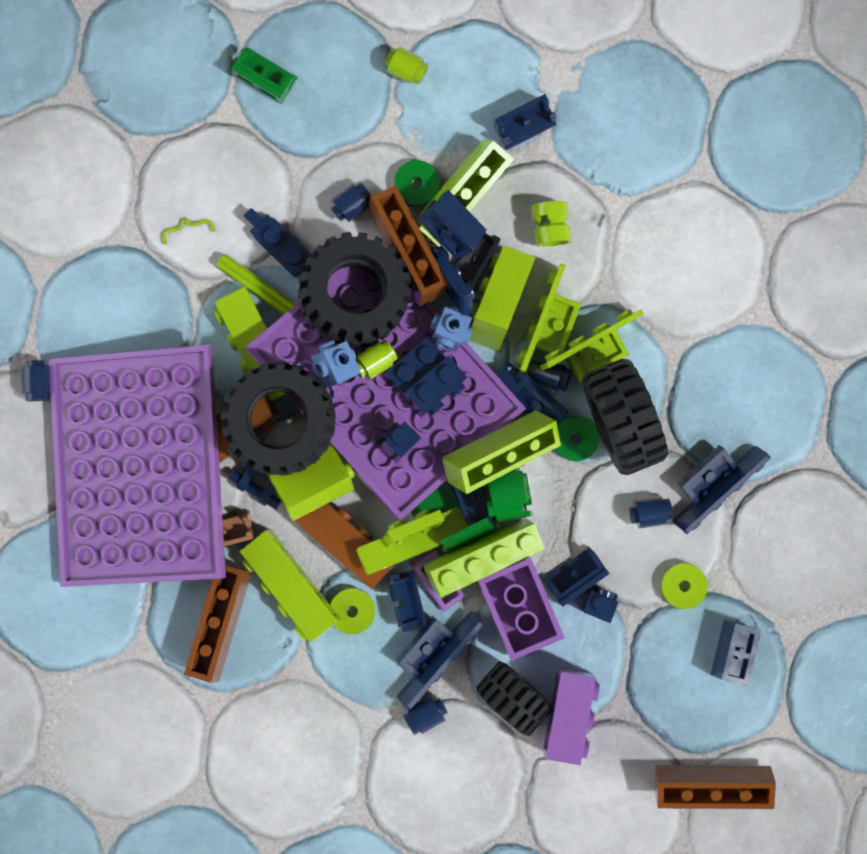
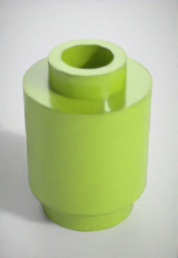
M400 46L396 51L392 49L385 61V65L388 66V73L409 84L414 82L419 85L429 64L423 62L424 59Z
M384 340L381 343L377 341L356 354V362L361 371L358 374L360 378L365 377L371 380L393 366V362L397 360V355L388 341Z

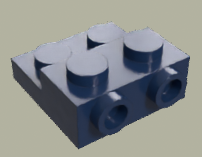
M429 337L424 339L384 373V376L421 418L427 413L433 416L444 406L441 401L448 395L452 398L457 396L465 389L463 383L468 378L449 356L447 358Z

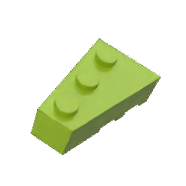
M503 245L500 255L494 253L488 268L493 270L490 279L484 278L479 291L484 296L481 303L475 301L473 312L469 316L474 319L471 327L473 331L469 341L499 352L536 257Z

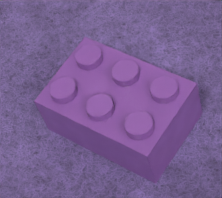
M531 557L478 580L511 661L565 638Z
M557 667L551 700L553 711L548 717L543 745V754L546 759L581 765L582 758L587 759L590 742L587 741L586 732L587 729L592 730L595 713L592 712L591 704L592 700L597 701L600 684L597 683L596 677L592 673Z

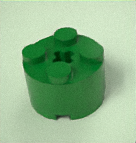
M519 467L484 485L485 489L488 488L491 494V500H487L490 517L496 518L498 522L533 516V511H527V506L532 505L527 473L520 471Z

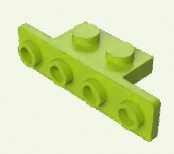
M560 263L558 270L554 268L551 270L547 284L551 285L548 296L542 294L536 310L541 312L538 323L532 321L526 336L531 339L528 349L522 348L516 364L521 365L520 371L523 373L527 370L535 348L547 353H552L557 349H560L561 353L564 352L581 307V303L555 294L566 267L562 263Z
M629 309L616 316L617 323L609 326L605 322L593 329L594 336L585 339L582 335L568 343L570 346L569 350L561 353L560 349H557L544 357L547 362L540 365L541 370H546L566 359L580 383L587 372L625 358L630 354L616 330L644 315L643 311L639 310L633 313Z
M457 507L442 514L440 510L433 513L430 510H425L414 516L415 520L405 524L404 520L388 526L389 531L382 538L358 547L356 550L365 573L371 575L443 545L441 540L468 527L460 508Z

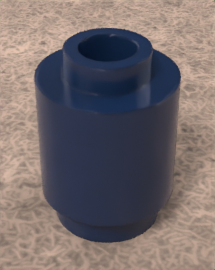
M361 182L356 185L352 184L331 200L334 206L330 209L340 222L345 219L349 223L369 207L372 195Z
M44 360L26 361L27 366L21 367L22 394L25 395V401H48V394L51 393L50 366L44 365Z
M654 497L635 500L634 507L629 508L632 524H637L638 529L666 525L668 521H673L672 505L669 498Z
M430 696L414 705L403 716L412 733L416 735L419 732L424 734L446 721L444 715L448 711L441 698L435 700L433 696Z

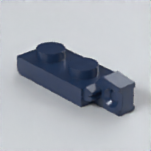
M250 208L243 215L254 226L249 232L295 278L304 268L308 257H311L312 254L274 217L266 214L262 218L253 208Z
M442 245L430 249L448 283L446 293L462 316L472 313L473 299H475L472 286L469 283H464L459 268L456 264L452 265L450 263L449 252Z
M508 362L497 374V377L526 408L524 410L526 413L530 414L538 411L555 420L557 425L569 413L562 404L528 374L521 372Z

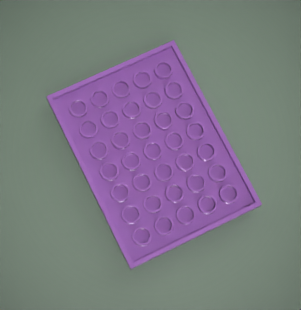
M355 267L342 268L333 273L328 281L327 291L331 300L336 306L346 312L354 314L367 313L372 311L380 301L381 289L379 284L365 270ZM412 293L407 310L400 323L385 339L377 340L380 343L384 340L388 341L394 349L397 360L393 362V365L427 337L431 339L433 330L429 329L435 314H441L431 302L418 307ZM300 301L247 345L245 350L258 365L264 363L275 364L276 362H285L290 365L295 364L311 372L322 383L313 369L311 356L320 353L318 347L333 341V339L327 337L324 340L318 336L320 331L316 327L314 329L310 328L307 324L308 317L302 315L300 310ZM364 343L360 344L359 348L352 349L356 355L369 346H366ZM462 343L457 351H449L438 347L446 358L449 356L468 378L463 383L465 389L454 398L448 395L441 402L444 406L433 416L427 413L421 418L384 376L387 370L371 380L365 377L360 378L356 375L337 385L326 388L333 401L336 414L335 432L330 445L333 446L345 462L349 463L352 470L397 521H401L447 480L442 457L508 425L526 409L468 343ZM283 392L307 418L301 401L294 395ZM405 421L421 439L406 455L395 463L376 442L394 423L397 422L401 425Z
M203 345L49 359L60 587L226 578L213 346Z

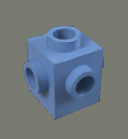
M445 307L442 313H436L429 328L433 330L431 341L435 342L442 349L457 351L462 343L467 344L473 328L469 327L472 318L466 315L462 316L457 307H450V309ZM449 325L456 327L458 329L453 330L449 327Z
M335 340L318 347L320 353L311 356L313 369L325 388L337 385L361 373L356 362L355 352L349 347L347 341L336 345Z

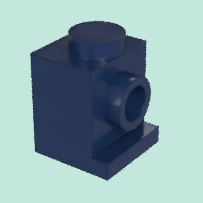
M405 421L401 425L396 422L382 435L376 444L397 463L417 444L421 437Z
M593 585L589 588L581 611L611 623L619 603L616 601L618 595Z

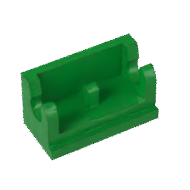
M248 47L243 50L231 68L235 77L280 104H283L298 79L296 75L289 73Z

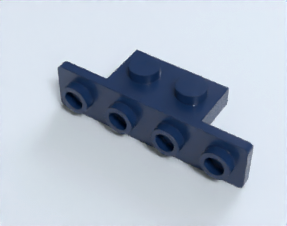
M719 445L677 483L692 503L672 522L685 534L698 528L711 512L720 508L722 503L733 492L738 491L744 482L764 467L765 463L771 458L769 454L754 446L740 460L735 462L725 448Z
M470 611L453 631L449 630L432 616L427 622V626L418 632L395 659L414 675L397 695L398 700L405 708L411 710L414 705L418 704L430 686L441 678L443 671L449 664L460 656L462 649L467 643L479 634L484 622L475 613Z

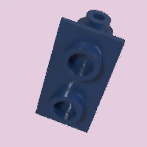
M414 570L388 576L389 582H387V586H389L392 602L399 601L400 605L394 608L398 623L397 627H401L402 632L426 627L427 623Z

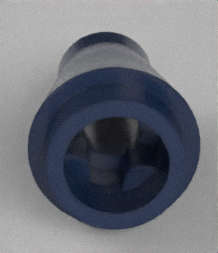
M532 361L528 372L531 378L556 392L559 390L566 391L572 374L571 369L566 368V365L555 364L542 371L540 365L544 363Z

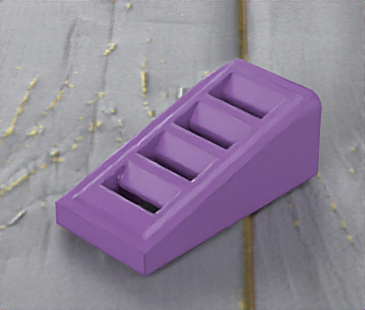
M431 549L412 559L409 564L444 612L467 595L461 588L442 600L433 591L430 582L426 578L425 570L421 571L420 569L424 564L440 557L435 549Z

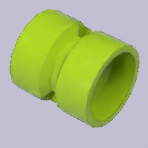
M548 201L531 206L532 221L537 224V227L534 229L535 246L551 247L572 242L570 226L565 223L569 219L568 202Z

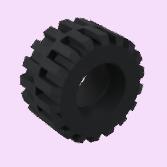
M498 661L476 686L479 696L513 728L526 736H530L553 711L551 704L513 668L501 661Z

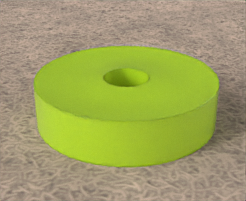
M675 564L668 568L662 576V595L674 607L680 609L696 607L704 600L707 594V579L704 573L692 564ZM685 580L688 582L689 588L686 591H681L679 584Z
M345 589L339 592L331 602V607L342 619L334 626L343 633L359 634L368 629L374 620V601L368 593L361 589ZM349 606H355L358 609L356 616L348 615L347 609Z

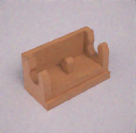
M250 511L222 518L224 546L256 539Z

